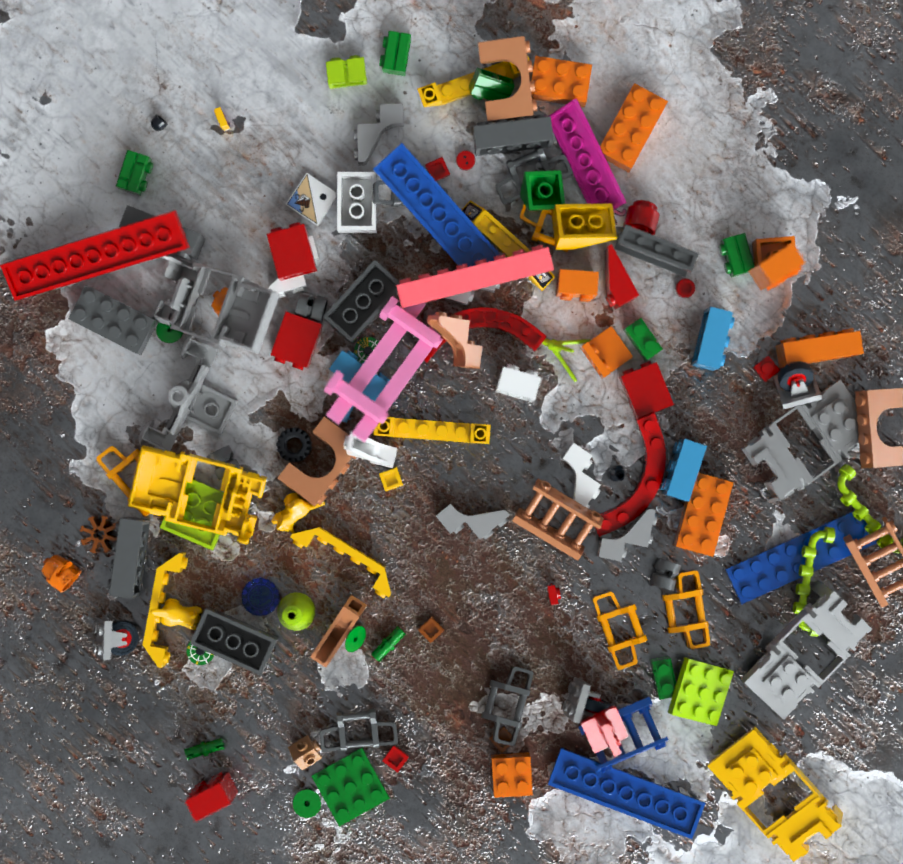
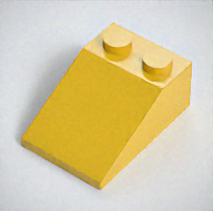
M612 203L555 204L552 213V224L556 250H575L617 239Z

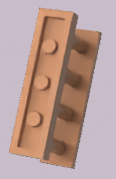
M537 479L533 487L536 494L526 510L519 507L512 521L578 561L585 548L582 542L593 526L598 529L601 528L604 518L598 512L591 511L551 487L547 481ZM545 496L553 501V503L541 520L533 516L532 513L542 497ZM561 506L570 511L560 528L556 530L549 525V522ZM576 516L585 520L586 524L576 539H571L565 533Z
M886 517L882 518L886 526L859 540L857 538L853 540L850 534L843 538L881 608L889 605L885 599L889 597V594L903 588V579L885 588H879L877 584L880 578L902 568L903 559L877 572H871L868 568L871 562L899 549L903 556V547L894 533L898 530L893 521L888 522ZM888 533L891 534L894 543L868 556L866 554L861 555L859 550L862 549V546Z

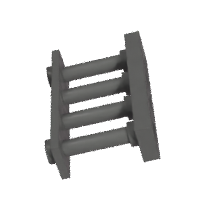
M625 225L624 230L620 232L614 248L683 277H686L687 271L692 272L699 255L697 252Z

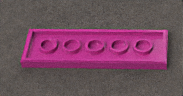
M573 99L547 116H551L552 131L570 164L573 175L587 204L612 203L613 211L626 204L627 202L578 100Z

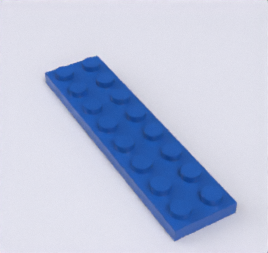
M403 143L373 168L374 172L458 266L467 264L468 267L475 266V261L483 259L491 262L494 261L495 256L501 255Z
M851 511L726 568L725 571L740 604H744L803 577L799 576L800 564L805 565L806 557H802V547L808 546L809 539L815 532L823 531L825 527H832L835 529V539L833 543L823 542V538L817 541V553L813 561V572L852 555L843 538L850 534L853 540L856 538L859 540L869 535L864 528L867 523L864 519L861 521L857 520L852 514L854 511ZM878 539L862 546L861 550L876 544Z
M560 748L547 783L548 785L684 837L693 838L706 804L704 801L614 767L605 773H602L601 770L597 772L596 766L601 765L600 762Z

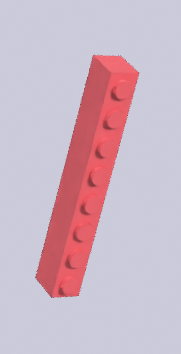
M543 245L531 247L532 251L527 253L524 252V249L512 252L513 256L507 258L505 254L495 256L494 261L487 262L486 259L475 261V266L468 267L467 264L456 266L457 270L449 272L448 268L437 271L438 275L431 277L429 273L419 275V280L411 281V278L399 280L400 284L396 285L401 308L553 271L549 247L543 248Z

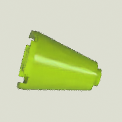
M294 592L287 594L279 602L277 608L278 619L287 629L294 631L303 630L314 620L315 604L304 593Z

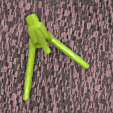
M546 338L542 344L553 351L567 373L576 382L577 378L560 355V352L564 350L573 353L574 349L564 345L583 344L591 339L557 341Z

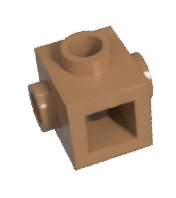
M308 735L288 747L293 761L301 770L322 759L319 752L321 750L317 740L313 741Z

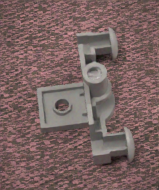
M192 335L185 339L181 347V358L185 359L187 355L197 358L196 366L189 379L180 382L169 391L168 397L173 413L167 426L160 431L153 427L154 420L148 421L139 434L140 446L148 442L154 445V448L171 451L185 419L218 435H222L238 401L203 385L219 351L218 349L206 343L203 345L195 341L196 337ZM213 404L217 407V412L215 415L210 416L207 413V407Z

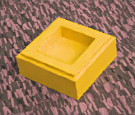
M221 107L214 109L222 130L230 129Z
M397 467L379 473L385 492L403 485Z

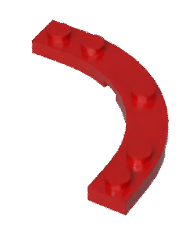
M472 308L453 314L461 315L464 320H470L469 329L494 328L505 331L522 341L534 352L547 338L544 333L524 318L514 313L498 310L497 308ZM442 336L440 338L443 340L438 348L433 347L424 359L426 363L430 361L438 349L446 342Z
M654 412L635 419L644 442L646 461L645 470L636 487L637 489L631 497H628L620 505L600 514L604 518L600 529L595 527L599 537L615 531L637 518L649 506L659 490L665 471L666 449L662 431Z

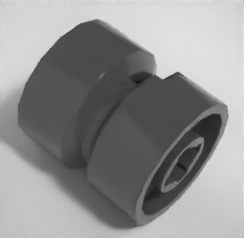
M302 291L295 314L304 318L310 316L311 320L322 322L327 309L328 298L322 296L313 297V294Z
M229 445L207 456V458L233 464L236 468H240L238 461L232 459L234 454ZM211 464V466L216 467L214 472L218 480H222L225 468Z
M657 558L655 565L657 571L653 573L650 584L674 591L677 581L675 576L679 574L681 565ZM665 570H669L668 576L663 574Z

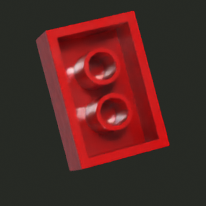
M221 771L213 775L212 779L208 782L203 780L194 785L195 787L188 793L189 796L185 803L194 821L197 822L230 805L239 791L229 772L223 774Z

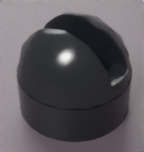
M157 114L151 120V126L155 131H162L168 125Z
M614 466L608 471V474H610L609 479L614 482L622 481L625 477L624 469L621 466Z

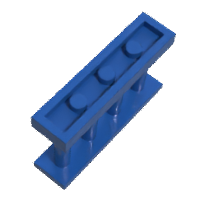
M650 696L618 710L622 722H625L636 750L625 753L621 744L618 746L621 754L610 761L607 760L603 750L597 752L596 754L601 764L596 766L597 772L601 770L602 773L612 770V765L654 747L656 750L667 746L668 737L666 736L661 739L649 712L651 710L650 707L653 706ZM636 712L643 715L654 742L643 746L631 719L633 718L632 714ZM579 726L581 734L585 735L582 726Z

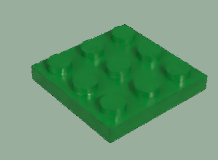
M363 747L312 774L315 784L339 827L390 799Z

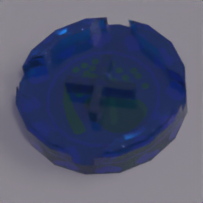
M253 579L242 590V605L252 615H268L279 604V589L269 579Z

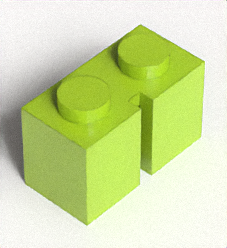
M353 55L344 61L341 58H331L330 61L326 62L330 89L367 85L364 57Z

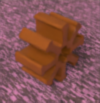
M102 515L101 524L98 516H92L88 520L93 528L88 527V525L81 526L80 532L91 534L90 537L80 540L82 545H88L89 542L94 541L90 552H100L101 544L104 553L113 550L108 540L113 542L117 540V536L111 534L116 528V523H113V526L109 528L107 527L112 516ZM99 531H104L105 535H102L103 537H98L97 533H100Z

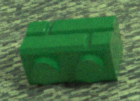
M388 31V36H384L382 47L386 48L385 55H381L379 63L384 73L400 76L406 75L412 39L411 34Z
M477 67L469 84V90L472 97L477 100L484 98L493 101L509 98L515 85L511 78Z
M127 150L116 187L140 196L141 192H145L147 188V181L145 180L147 174L152 172V159L146 155Z
M745 233L720 241L719 251L721 256H725L726 259L724 268L726 274H730L731 278L747 274L749 270L755 267Z
M642 318L623 330L644 361H647L663 350Z
M669 656L649 659L657 698L659 700L672 698L676 681L671 658Z

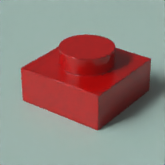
M443 157L425 164L428 173L436 182L450 176Z
M769 355L752 367L763 382H766L780 371Z
M554 584L546 585L550 605L559 604L558 599H561L559 587L555 588Z
M393 745L382 761L398 773L409 758V755L396 745Z

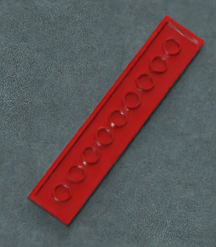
M174 210L1 264L0 267L14 301L185 250L190 246L178 214Z

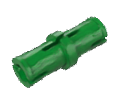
M397 626L387 638L384 637L382 639V643L371 655L380 662L390 650L393 651L395 649V645L406 633Z
M222 737L206 743L202 741L199 745L184 748L187 761L203 755L206 757L210 753L224 750L225 746L224 742H222Z

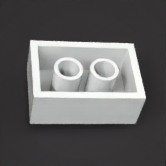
M337 172L338 233H377V204L372 202L373 183L377 181V174L375 172Z
M508 364L507 367L502 368L495 392L533 402L537 395L541 377H538L537 372L527 370L524 373L519 371V367Z

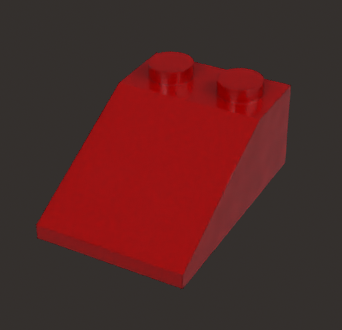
M610 244L604 251L607 295L605 299L610 308L614 307L616 310L636 299L639 293L613 245Z

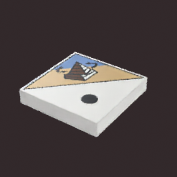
M306 173L287 201L286 206L318 226L337 199V192Z

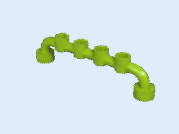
M844 464L839 469L840 476L837 481L838 489L843 495L840 500L845 506L852 505L854 507L853 516L859 521L864 519L867 523L864 528L871 534L880 529L881 524L871 517L867 507L861 505L856 499V494L846 487L845 481H850L856 475V472L850 465ZM889 534L880 537L877 541L878 546L881 548L894 543L893 538ZM902 538L899 542H900L901 546L903 547V538ZM899 549L893 551V553L901 554Z
M825 527L823 531L815 532L810 537L808 546L802 547V557H806L805 565L800 564L799 576H803L802 583H797L796 594L800 595L799 602L793 603V613L798 614L807 605V599L811 590L810 580L814 571L813 561L817 553L816 543L820 538H823V542L833 543L835 529L832 527ZM804 621L798 625L802 630L807 631L809 636L818 637Z

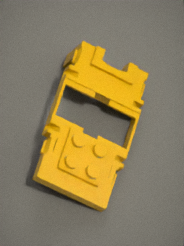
M142 445L127 506L147 511L150 514L165 516V521L224 536L230 532L238 536L237 542L248 544L253 535L257 516L248 514L252 494L262 498L267 477L259 476L260 474L249 471L247 473L243 471L244 467L241 466L236 468L235 465L194 454L185 455L183 451L176 455L175 452ZM197 461L225 468L220 491H224L222 503L217 502L211 526L183 520L189 495L184 493L187 482L192 483Z
M753 727L707 765L725 787L732 791L731 798L738 800L737 805L768 839L772 838L773 845L777 843L787 855L789 854V858L793 862L809 852V845L804 842L814 834L820 832L827 839L842 827L843 812L836 804L832 806V809L827 806L828 800L786 753L781 756L779 750L756 727ZM794 771L813 793L794 807L795 810L785 817L783 815L766 828L747 806L764 794L762 789L768 784L772 783L775 786Z

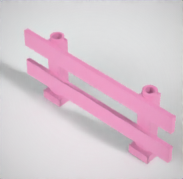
M392 296L382 309L379 317L384 321L390 318L394 323L349 384L342 380L344 375L337 370L325 387L324 392L330 396L333 392L339 395V398L326 414L327 417L337 424L342 421L352 406L365 413L352 432L353 435L363 442L368 439L379 422L384 423L389 416L387 413L388 409L432 348L437 349L443 340L440 338L441 335L431 326L428 327L416 319L426 306L425 303L402 309L397 306L399 300ZM409 331L420 340L375 402L363 395L362 392L404 334Z

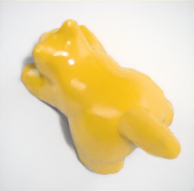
M290 493L284 498L285 509L276 513L271 522L277 524V530L295 533L293 529L294 523L306 516L310 510L324 506L325 502L314 507L297 493Z
M174 598L167 599L162 609L151 610L152 615L161 617L163 625L170 627L181 625L195 631L198 626L197 624L201 620L199 614L203 611L198 606H182L180 601Z

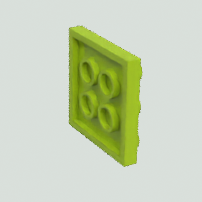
M193 479L192 483L187 482L184 493L189 495L183 520L211 526L217 502L222 503L224 492ZM165 517L160 526L163 530L212 551L220 537V534L165 521Z
M684 657L667 713L717 726L734 671Z

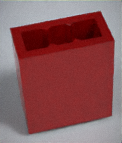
M300 222L290 224V228L282 229V227L271 229V233L267 234L280 281L318 271L306 226Z
M285 311L270 355L275 357L274 361L285 364L288 361L293 363L292 367L303 370L304 367L309 369L323 325Z
M651 360L640 364L641 368L636 371L633 368L623 371V376L619 377L636 419L674 405L657 362L652 364Z

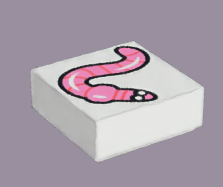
M619 207L613 211L616 227L624 228L623 224L628 208Z

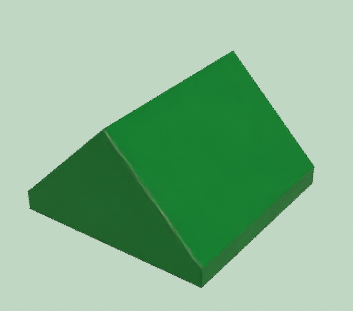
M561 170L524 172L520 198L528 211L554 209L555 204H565Z

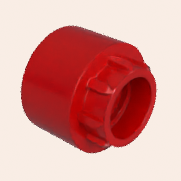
M636 200L627 209L623 227L628 225L655 235L660 217L657 206L649 201Z

